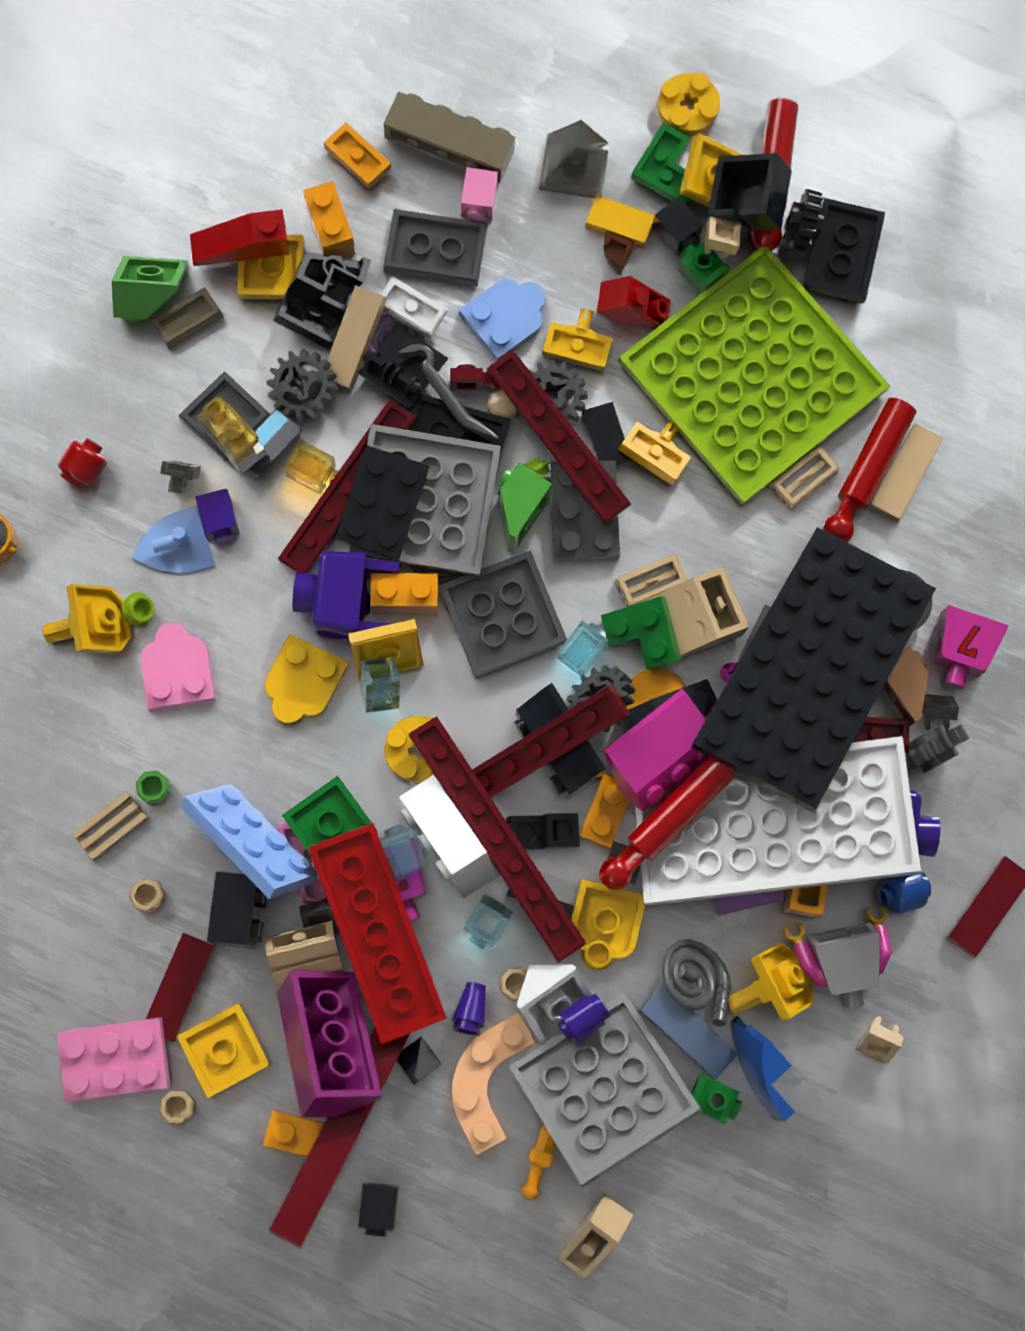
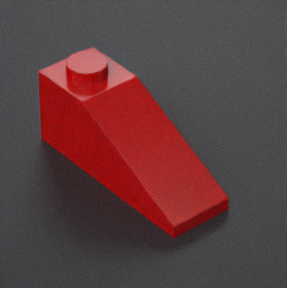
M283 209L249 213L189 234L194 267L290 255Z

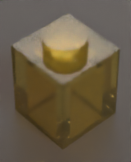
M301 439L284 466L288 478L319 494L322 493L325 486H329L338 473L335 457Z

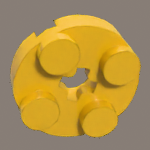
M701 72L695 74L682 73L665 81L662 84L657 102V112L661 122L686 136H694L698 133L706 132L715 121L720 108L718 90L709 81L708 76ZM684 99H691L695 102L693 110H689L687 106H681Z
M407 717L396 723L387 733L384 746L386 762L395 775L411 783L420 784L433 776L432 771L423 758H417L416 754L410 755L408 749L413 747L408 734L433 719L431 717Z

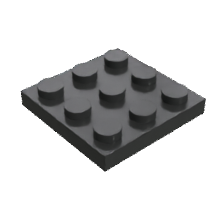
M531 550L481 569L480 576L467 574L439 585V591L474 678L566 644L568 641Z

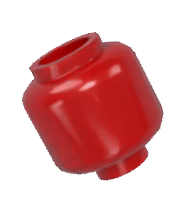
M85 438L84 442L78 440L71 441L57 463L58 468L62 471L60 476L81 489L84 485H94L107 465V459L101 454L103 447L89 438Z

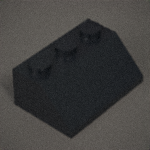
M550 683L516 709L515 716L517 720L514 721V724L520 735L524 738L569 709L553 683ZM589 741L584 742L546 765L553 775L549 778L551 785L558 795L564 793L567 800L601 780L606 771L605 766Z

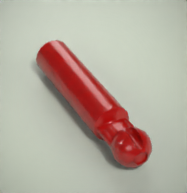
M776 98L770 100L767 104L761 154L777 153L791 168L799 107L791 99ZM782 229L769 231L753 230L751 233L752 243L757 249L766 247L773 251L782 241Z
M888 398L837 495L841 504L836 514L827 517L823 522L822 530L845 542H849L853 537L854 526L852 522L857 512L868 508L917 413L916 409L908 402L898 398Z
M707 757L628 836L629 845L617 857H610L603 861L599 868L600 881L613 891L621 890L628 886L632 879V872L644 860L653 861L736 777L734 772L729 767Z

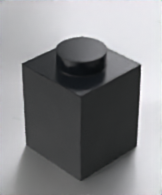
M678 197L654 215L652 229L675 255H678L692 243L697 245L700 242V235L704 224L683 200Z
M363 1183L358 1227L366 1228V1235L385 1237L386 1231L394 1230L399 1185Z

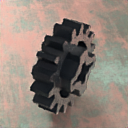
M805 189L804 194L802 193L800 203L795 201L792 203L784 225L783 239L787 240L786 256L803 260L804 255L806 256L808 246H816L825 221V210L821 206L823 200L822 192Z

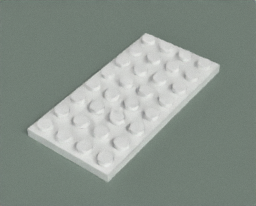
M903 737L852 743L815 813L732 770L736 777L653 861L644 860L640 864L643 897L646 906L922 874ZM680 784L674 786L671 790L664 794L663 798L658 803L651 805L643 812L637 806H635L637 827Z

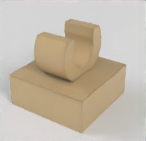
M710 216L706 224L705 253L710 254L712 249L722 252L721 258H726L729 254L736 255L740 246L741 224Z
M878 1016L861 1036L857 1050L885 1063H889L901 1048L904 1036L898 1034L899 1026L897 1024H894L891 1029L881 1026L882 1018Z

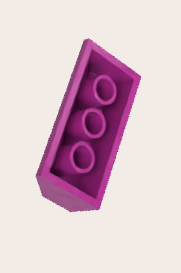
M290 971L277 991V998L301 1118L335 1117L380 1099L382 1093L355 973Z

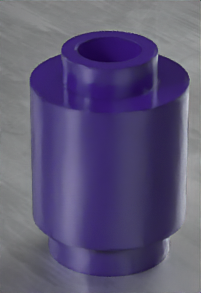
M594 993L589 998L585 995L561 1012L559 1017L562 1021L557 1025L568 1041L574 1038L577 1043H580L604 1026L605 1020L610 1017V1014L600 998Z

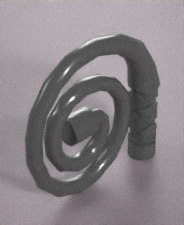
M692 939L675 942L667 949L662 963L664 986L670 997L681 1007L689 1010L704 1009L712 1001L715 994V979L709 967L698 957L684 954L676 958L671 967L670 977L669 968L674 952L686 947L699 950L711 961L717 975V997L715 999L712 1023L718 1027L725 1026L730 997L729 991H731V981L726 965L715 951L701 942ZM685 962L693 963L699 967L707 980L708 990L706 996L699 1002H689L682 998L675 990L676 988L682 995L689 998L700 996L703 991V980L696 970L684 965L679 972L680 966ZM681 979L689 983L695 982L696 988L694 990L687 989L682 984Z

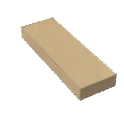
M355 285L327 359L331 364L328 370H334L337 374V377L331 380L332 382L350 389L354 388L359 375L358 371L364 362L362 358L370 346L387 297Z
M915 423L869 507L898 522L938 450L943 437Z

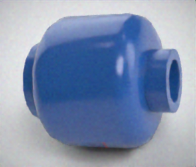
M921 871L922 874L882 878L878 888L880 902L895 914H904L923 908L927 904L928 897L931 895V884L927 875Z

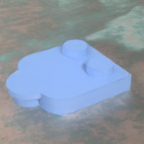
M505 279L498 281L459 309V315L497 361L510 350H516L538 334L542 326L540 310L545 302V294L543 289L535 283L527 282L518 285L515 281Z

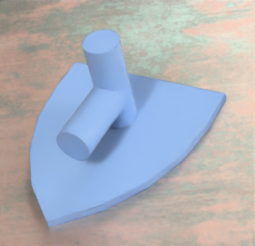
M197 505L165 516L153 525L140 540L132 558L149 568L165 573L185 574L214 567Z

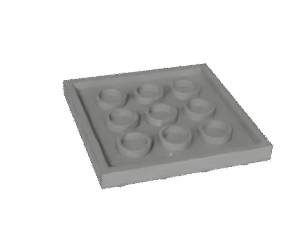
M371 424L367 442L368 446L430 466L400 560L396 562L480 576L501 446ZM353 546L349 548V552H366L367 558L395 561Z
M626 993L605 1005L610 1014V1017L605 1020V1025L580 1043H577L574 1038L568 1041L563 1033L509 1066L582 1188L701 1112V1108Z

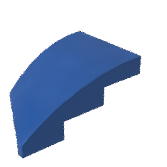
M736 1016L730 1023L736 1053L742 1070L755 1095L774 1120L786 1121L795 1111L772 1084L792 1065L767 1037L759 1033L751 1025L747 1027L741 1018Z

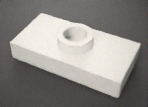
M391 277L381 295L387 297L383 309L384 312L430 339L447 314V308L394 277Z

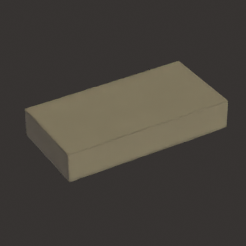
M204 287L150 319L167 348L170 349L222 318L223 314Z

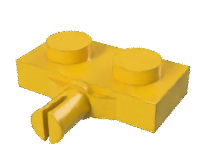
M581 308L577 325L566 326L550 322L542 356L604 372L613 338L599 335L589 329L594 314L592 310L588 309L586 320H584L587 308Z
M668 421L662 432L659 433L651 431L639 422H636L618 450L670 485H673L691 458L678 449L671 441L678 432L677 427L674 426L671 432H669L674 423Z

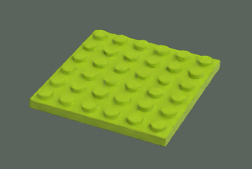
M766 247L759 248L627 350L618 359L621 366L665 417L674 423L673 426L677 427L678 432L742 506L890 388L889 383L775 254Z

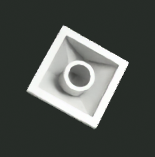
M529 965L517 1007L541 1045L562 1033L557 1025L562 1021L559 1014L585 995L589 998L592 994L574 965Z

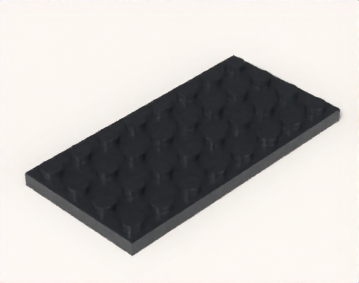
M817 527L696 736L692 748L806 810L815 813L936 588Z

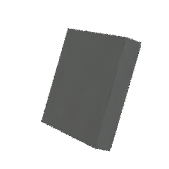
M224 371L178 416L180 420L226 462L228 458L204 431L201 423L216 411H222L228 406L245 425L246 429L253 433L270 413Z

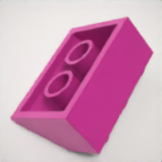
M683 689L679 690L603 750L617 789L642 812L651 805L658 803L664 794L677 784L682 783L708 757L692 748V744L706 720Z

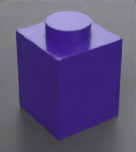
M227 488L195 496L204 534L208 542L225 543L232 540L234 535L240 534L232 500Z

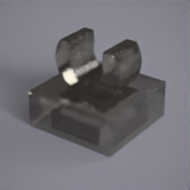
M170 459L163 460L160 474L171 476L168 492L185 493L187 479H199L201 466Z
M925 694L922 710V723L925 730H930L932 720L941 719L940 725H943L947 732L950 727L949 720H957L959 707L954 697Z

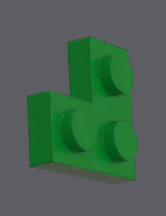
M663 123L632 171L631 179L670 201L680 197L688 205L691 199L680 194L685 168L676 163L688 146L690 137Z
M657 597L601 615L608 646L616 647L639 640L647 670L657 669L681 661L665 597Z

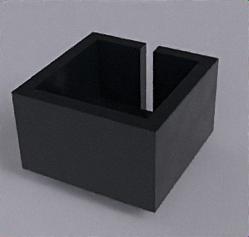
M777 153L718 157L707 217L710 218L712 216L741 224L740 232L749 231L750 227L754 231L781 230L792 174L791 168Z
M216 871L207 942L215 946L256 950V942L262 943L264 922H261L260 911L261 908H267L268 898L245 874Z

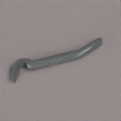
M412 344L398 352L397 359L413 358L414 356L423 357L425 360L421 363L423 375L457 421L476 435L496 443L498 436L469 415L433 367L434 355L429 347L422 344Z

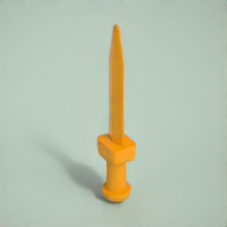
M543 1122L535 1149L530 1148L528 1161L532 1165L525 1187L521 1186V1193L528 1200H535L540 1196L541 1192H538L544 1169L551 1167L555 1157L551 1155L555 1142Z

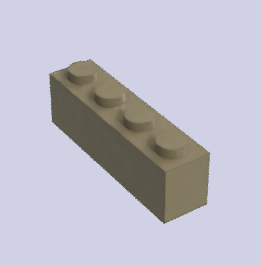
M398 91L383 123L384 137L386 139L465 170L467 167L498 172V183H501L515 151V136H512L507 130L486 126L472 116L463 117L453 113L451 109L444 105H432L412 93L404 94Z

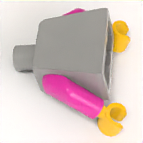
M869 906L863 913L866 923L807 935L808 941L803 939L805 928L802 923L796 922L800 930V935L796 937L791 936L785 926L784 937L788 942L795 944L793 950L802 970L817 986L826 987L831 995L842 994L845 1008L853 1009L864 1005L862 990L878 985L879 975L884 972L892 954L888 929L883 925L888 912L883 906L878 908L880 919H875L872 916L871 907Z

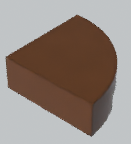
M606 231L603 242L605 259L613 270L622 274L635 248V243Z

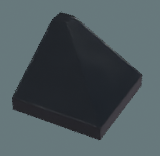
M422 1036L402 1050L397 1059V1062L413 1085L442 1064Z

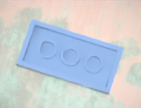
M231 784L184 797L180 808L268 899L313 884L316 880L318 873L309 864V861L300 855L287 842L285 836L279 833L264 818L263 814L256 810L242 796V793Z

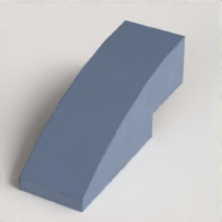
M664 984L658 987L639 1010L667 1039L714 1080L721 1075L737 1056V1053L693 1010L683 1008L670 997Z

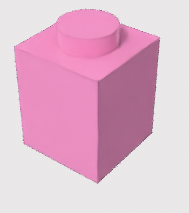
M466 167L461 199V216L477 222L484 221L485 219L492 220L498 172Z

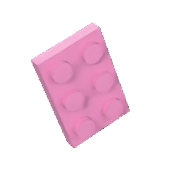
M162 1017L57 1032L65 1102L170 1087Z

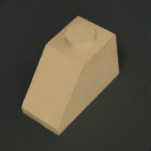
M604 1194L588 1213L557 1259L586 1280L618 1244L633 1215Z

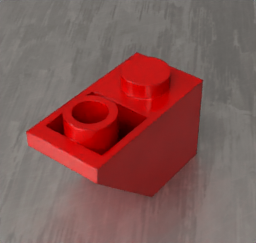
M626 276L601 282L596 312L617 324L656 329L668 320L671 300L635 278Z

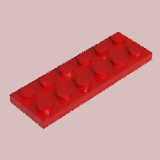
M374 823L308 847L381 1044L447 1019Z

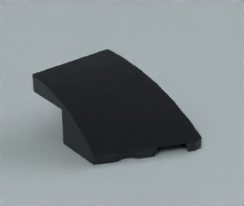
M305 253L289 283L273 321L331 350L355 285L360 287L363 284L371 260L368 258H362L359 261L342 259V256L338 255L323 256L316 253Z

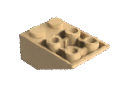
M724 566L695 576L644 600L648 601L661 596L666 598L681 659L741 637L749 627Z

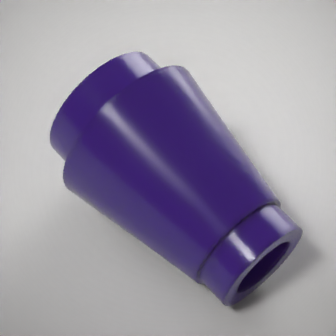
M466 982L465 989L451 1019L454 1022V1031L467 1035H480L481 1028L485 1027V985Z

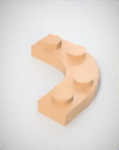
M520 1013L507 1018L477 1036L461 1055L454 1072L452 1083L454 1110L476 1155L507 1139L490 1107L487 1097L488 1080L496 1066L510 1056L535 1043Z

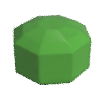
M157 770L143 772L136 782L137 796L149 805L163 803L170 793L169 779Z

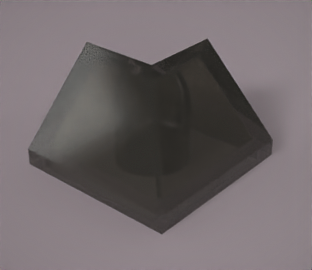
M582 120L547 134L539 190L589 198H601L609 142Z

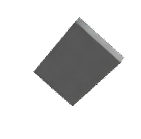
M394 209L383 266L384 272L478 286L488 223Z

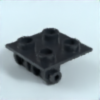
M396 323L375 351L370 349L366 351L362 358L366 363L358 371V374L410 409L430 383L421 371V363L425 361L423 357L414 356L413 358L397 359L398 352L412 344H422L429 347L434 355L433 367L437 372L441 370L448 361V358Z

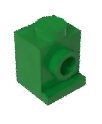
M705 242L699 246L695 243L689 245L680 255L682 259L678 271L699 295L725 276L730 270L727 262L724 264L712 249L710 254L705 253ZM702 260L706 266H702L698 262Z
M698 1074L690 1093L701 1108L700 1113L723 1124H726L728 1118L734 1120L742 1105V1101L737 1099L740 1092L707 1075ZM716 1093L720 1094L723 1098V1103L719 1107H714L711 1103V1097Z

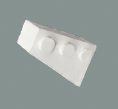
M434 775L400 796L405 807L400 811L410 828L415 825L421 832V835L417 838L428 854L432 851L438 859L435 862L438 870L445 880L449 878L452 880L463 899L497 877L486 850Z

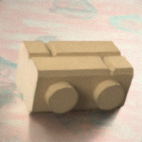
M332 921L265 937L266 954L275 986L282 985L290 971L336 972L343 969Z

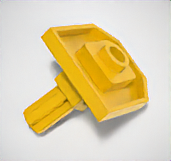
M81 584L67 586L70 609L69 618L44 625L42 634L46 642L53 643L74 637L76 652L111 654L121 652L132 636L131 626L123 618L121 612L123 599L112 587Z
M781 942L750 958L759 979L753 981L751 985L731 994L728 1000V1008L733 1015H738L760 1003L765 1004L772 1001L783 1022L813 1005V984L802 970L795 952Z

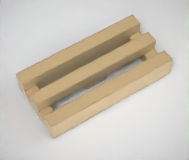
M818 445L770 483L769 487L772 491L775 490L778 498L781 501L784 500L787 504L786 507L792 510L840 470V467ZM816 456H820L822 460L786 489L781 486ZM828 465L830 469L794 498L790 496L804 482Z
M676 553L619 576L615 579L617 587L619 586L622 598L625 599L626 606L628 607L651 598L688 579ZM673 564L674 569L629 588L626 585L627 582ZM678 575L679 579L635 598L631 596L634 593Z
M125 791L75 830L72 835L78 840L89 857L95 861L148 818L129 793ZM125 803L129 805L123 811L117 814L114 818H112L109 822L103 825L100 829L94 832L91 836L85 839L84 835H86L89 831L95 828L103 820H105L112 813L118 810L121 806H123ZM134 812L137 817L96 849H93L91 846L130 814Z

